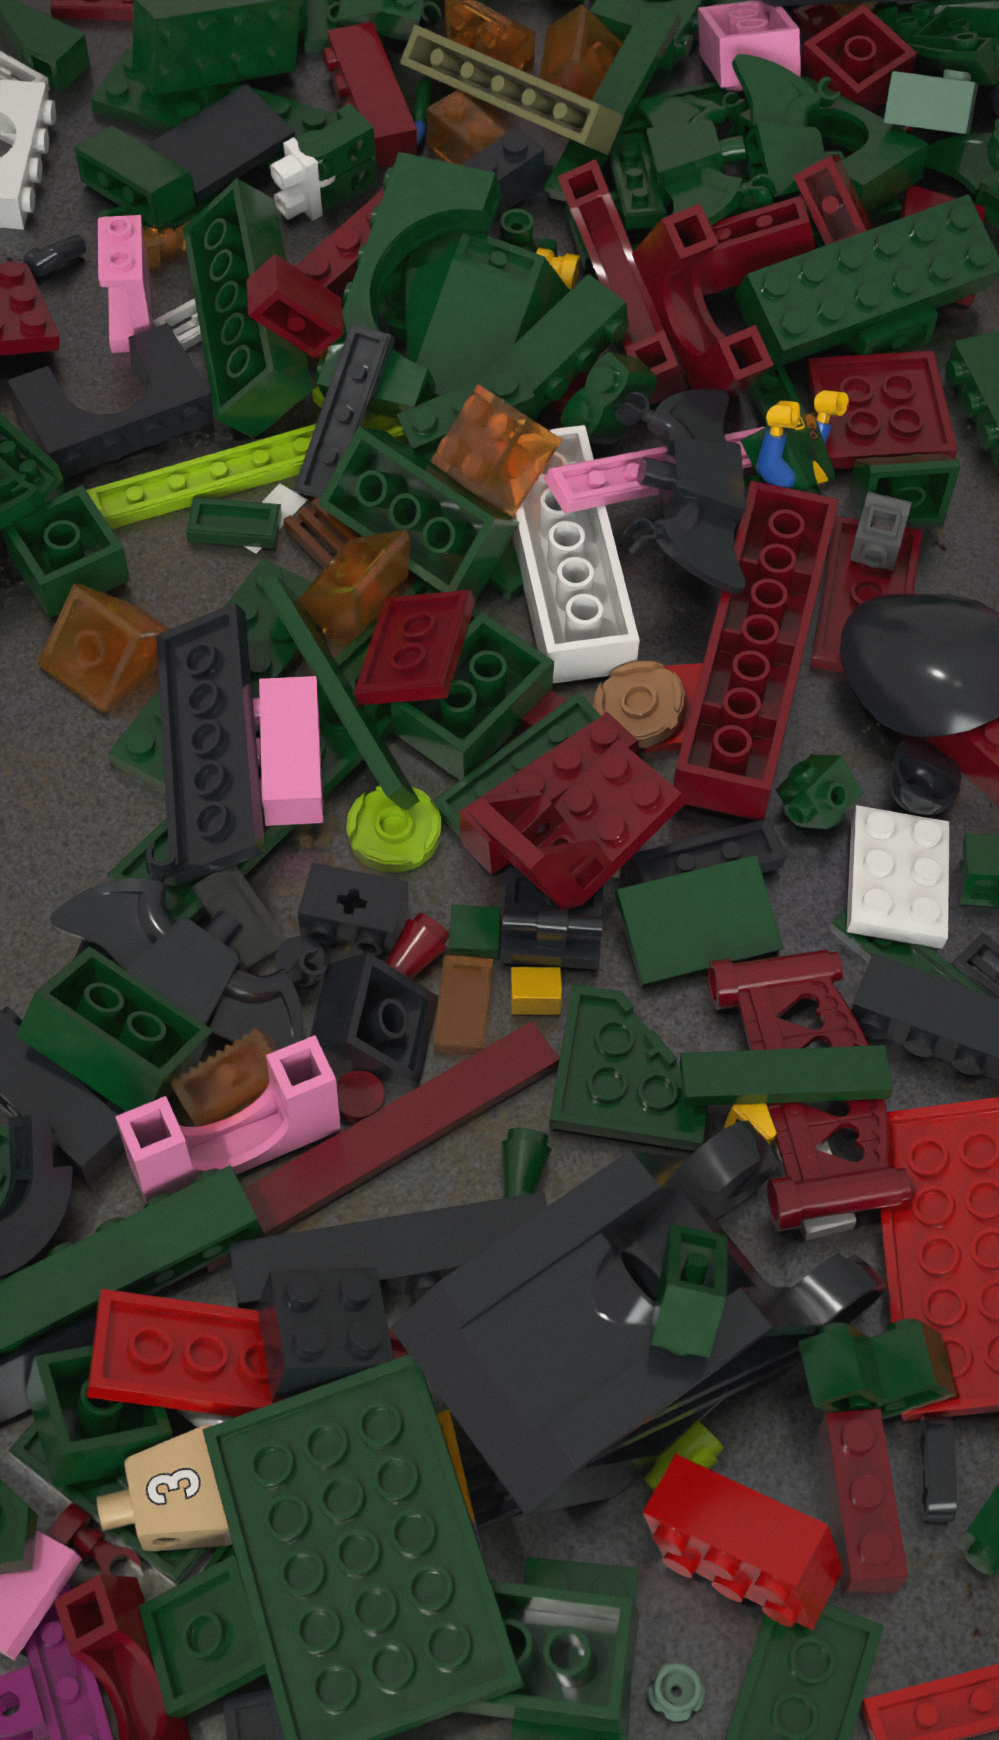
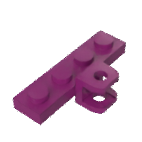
M67 1581L57 1598L71 1590L69 1581ZM53 1602L25 1644L30 1666L0 1676V1740H43L46 1738H50V1740H113L96 1676L85 1664L71 1656L57 1609ZM14 1707L19 1708L13 1715L4 1716L7 1710Z

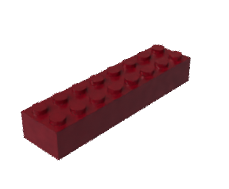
M756 481L750 482L746 497V510L741 517L733 547L746 585L742 592L737 595L722 590L675 770L673 786L682 793L687 801L685 804L758 821L765 819L839 499Z

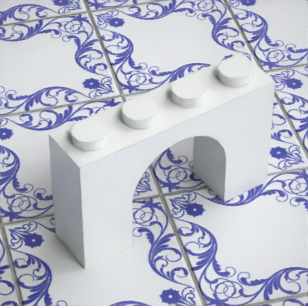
M0 79V140L12 145V148L0 158V228L24 229L28 212L33 213L35 208L34 185L41 182L42 154H47L49 149L48 126L54 125L56 119L55 101L49 100L47 86L44 82Z

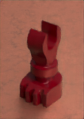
M75 1502L71 1503L61 1513L45 1534L68 1548L76 1547L78 1549L76 1553L82 1560L86 1562L90 1558L101 1569L102 1574L113 1575L111 1567L119 1559L130 1561L132 1565L142 1571L140 1558L136 1552L128 1547L114 1546L105 1541L106 1534L98 1527L93 1530L89 1529L87 1526L92 1519V1515Z

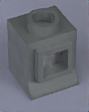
M868 492L850 560L863 563L869 567L894 571L912 502Z

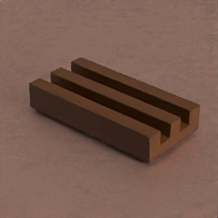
M318 497L311 501V508L307 509L303 506L297 510V517L293 518L289 515L284 518V529L340 584L374 562V552L346 524L317 505L320 500ZM307 525L323 541V544L331 552H334L347 566L343 568L303 527Z

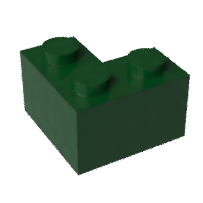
M903 1319L888 1325L887 1332L873 1337L865 1335L846 1323H831L818 1328L816 1336L798 1341L812 1404L827 1413L881 1409L882 1420L957 1396L941 1333L917 1319Z

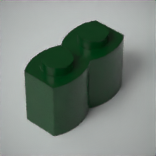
M608 352L590 370L585 388L576 392L568 401L561 417V423L565 427L585 425L589 443L610 446L618 441L628 428V426L620 423L615 416L616 410L621 406V401L633 392H641L649 399L655 389L658 377L639 358Z

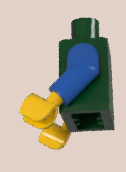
M827 390L818 393L814 399V407L818 413L817 418L813 412L800 415V406L797 402L780 401L777 405L771 407L767 413V423L769 426L740 440L762 483L821 495L818 487L835 479V472L825 446L832 428L829 419L830 415L843 416L848 407V395L846 393Z

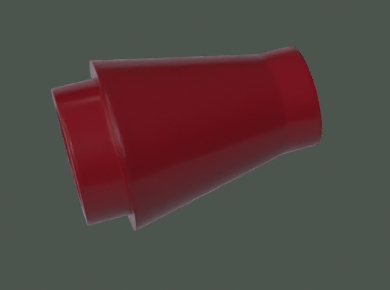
M418 913L413 920L407 919L386 964L412 979L446 950L445 942L449 939L450 935L437 921L424 913Z

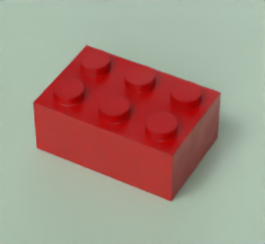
M678 1454L674 1455L643 1511L653 1534L652 1539L658 1545L663 1555L662 1561L665 1565L682 1576L691 1578L696 1573L713 1581V1588L733 1601L742 1602L745 1597L762 1605V1611L768 1617L787 1627H793L796 1622L813 1630L843 1572L828 1524Z

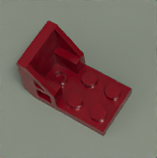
M616 740L554 803L550 802L535 789L481 797L467 812L502 856L560 909H571L582 906L687 801L679 790L621 741Z

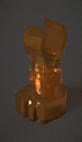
M190 221L176 228L175 231L171 227L164 228L161 234L158 233L155 226L143 228L149 268L161 265V251L163 250L167 254L176 253L177 248L186 250L183 228Z

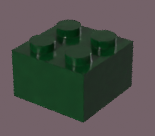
M83 485L41 503L35 511L2 529L10 558L48 618L130 581L124 547Z
M93 1345L34 1356L27 1394L53 1488L126 1473L124 1461L129 1456L168 1441L172 1435V1429L164 1407L86 1397Z

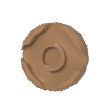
M633 661L618 666L609 673L610 678L604 682L603 686L600 683L595 691L593 708L601 716L606 712L613 716L638 740V748H646L663 742L677 731L686 715L687 698L680 677L675 672L672 673L670 670L665 669L663 664L655 661Z

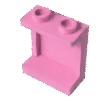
M141 215L98 218V279L101 287H108L111 353L130 352L128 337L153 328L152 285Z

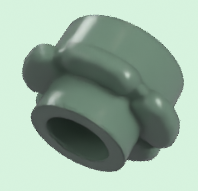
M665 1663L654 1671L652 1675L653 1685L648 1689V1698L655 1711H662L668 1720L679 1722L687 1720L692 1711H698L702 1707L705 1700V1689L700 1683L699 1673L692 1666L686 1663ZM678 1686L682 1690V1694L679 1697L673 1696L671 1694L672 1687Z

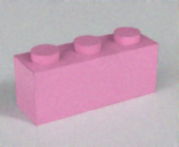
M317 677L259 679L260 698H253L255 726H260L261 738H256L258 766H261L262 773L259 783L265 826L323 823Z

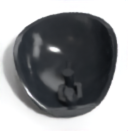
M892 594L875 596L865 600L848 617L842 630L840 644L842 667L850 686L862 704L879 722L896 732L913 737H938L969 731L999 717V612L978 600L950 594Z

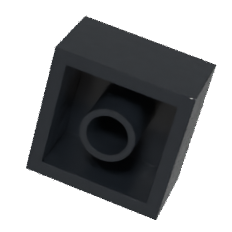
M377 1268L270 1270L257 1308L272 1403L394 1360Z

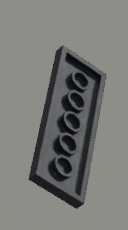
M236 603L156 635L169 858L172 847L176 850L175 871L170 877L180 884L265 854L246 612Z

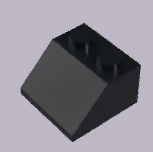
M369 952L327 964L328 967L325 971L310 1037L316 1036L330 1067L342 1075L361 1070L374 1074L382 1082L411 1087L419 1085L438 996Z

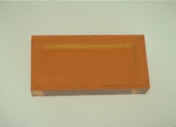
M444 955L434 1051L474 1055L484 1049L493 959Z

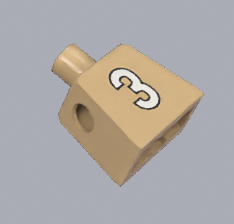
M211 1425L201 1426L129 1456L124 1461L129 1489L96 1497L103 1531L135 1523L142 1549L149 1552L232 1545V1539L202 1429Z

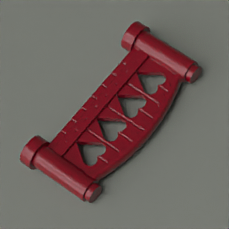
M827 949L734 964L730 958L708 961V985L714 1008L722 1010L738 1006L750 1050L807 1048L812 1042L818 1040L828 1043L830 1047L869 1046L854 1014L834 986V982L841 981L843 978L842 963L837 951L829 952ZM809 998L817 1003L818 1009L815 1015L823 1021L824 1025L820 1029L812 1030L780 1019V1017L801 999ZM885 1099L841 1100L850 1109V1113L843 1117L804 1105L806 1102L766 1103L777 1132L775 1140L786 1175L785 1177L768 1179L767 1181L769 1210L774 1227L778 1232L800 1228L801 1221L900 1205L902 1200L911 1198V1184L906 1169H896L895 1166H890L888 1161L889 1128ZM850 1128L858 1136L855 1146L862 1151L864 1157L858 1162H851L817 1149L839 1129Z

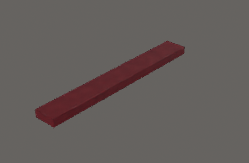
M531 1021L245 1187L243 1191L261 1225L264 1237L277 1234L558 1068L559 1057ZM231 1254L205 1266L208 1273L231 1261Z

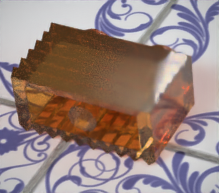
M253 1028L251 1035L243 1034L242 1041L235 1039L233 1046H225L224 1052L217 1050L216 1056H208L206 1063L199 1061L198 1068L190 1067L189 1074L181 1072L180 1079L172 1078L171 1086L195 1125L204 1126L212 1124L266 1090L269 1084L266 1055L279 1049L271 1035Z

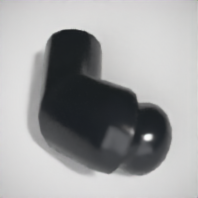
M73 235L48 245L41 250L38 248L29 249L24 255L23 263L28 264L33 275L39 277L47 276L64 263L86 253V244L81 236Z

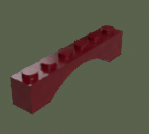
M595 159L557 176L599 282L626 301L629 327L622 338V342L627 356L639 358L658 377L655 389L648 399L649 405L687 390V384L659 314L631 255L634 251L597 160Z

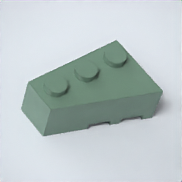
M944 70L943 78L892 71L884 123L970 134L978 84L971 82V75L969 73Z

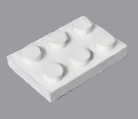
M856 805L851 816L846 932L943 949L948 939L949 821Z

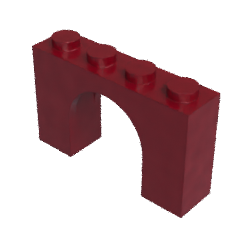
M701 204L662 218L631 255L692 389L723 390L728 393L730 399L742 393L774 364L756 325L726 337L716 326L709 314L701 290L700 269L703 260L719 243Z

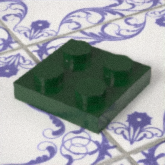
M235 1554L139 1606L167 1716L181 1719L267 1673Z

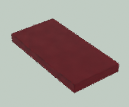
M835 515L810 667L845 673L840 655L841 636L845 623L854 609L865 600L875 596L914 594L923 530L905 527L894 571L873 568L850 560L860 519ZM871 521L870 527L892 532L894 525Z

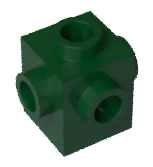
M811 754L807 759L794 765L789 770L788 777L775 789L785 805L784 811L797 827L829 829L837 825L844 818V812L863 794L842 755Z

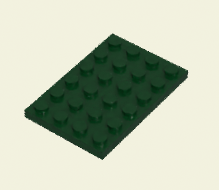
M409 1354L202 1429L285 1740H382L525 1686L426 1377Z

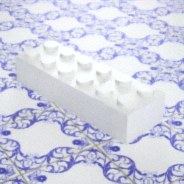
M585 425L498 436L497 473L507 514L520 522L512 539L517 552L537 649L554 661L553 683L610 676L609 673L618 666L637 661L640 641L606 506L564 514L544 480L549 468L594 460Z

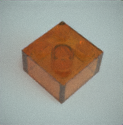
M478 384L470 398L465 402L462 411L447 435L440 442L430 462L478 497L514 517L563 439Z

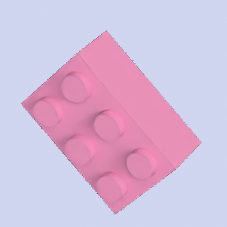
M759 0L698 8L700 56L721 88L726 87L728 91H743L732 67V60L738 54H746L769 60L783 66L801 78L800 29L782 6H769Z

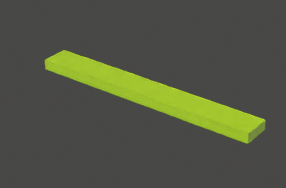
M374 413L369 414L365 427L386 431L402 443H408L400 428L398 419ZM316 424L86 491L110 528H119L192 506L193 497L218 499L299 475Z

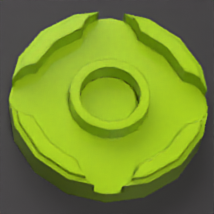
M380 786L376 787V791L370 792L366 796L364 793L355 800L347 816V839L353 854L366 866L381 872L402 873L420 867L434 855L441 841V815L438 808L436 810L431 803V798L422 790L412 787L420 802L407 811L405 809L402 810L384 794Z

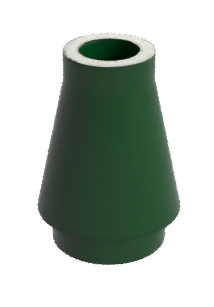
M512 1128L508 1130L507 1140L501 1142L504 1182L503 1198L537 1193L552 1148L547 1146L549 1136L546 1133L526 1128Z

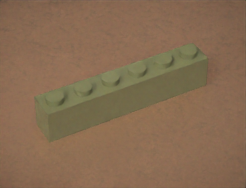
M414 25L400 64L606 155L609 154L624 118L623 115L417 25Z

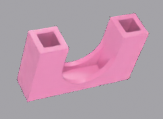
M314 1035L267 1054L269 1084L266 1090L251 1105L224 1120L197 1127L180 1126L166 1096L115 1116L130 1168L145 1203L157 1195L163 1193L174 1194L192 1185V1181L199 1174L215 1168L221 1170L231 1165L235 1175L341 1131L336 1078L316 1036Z

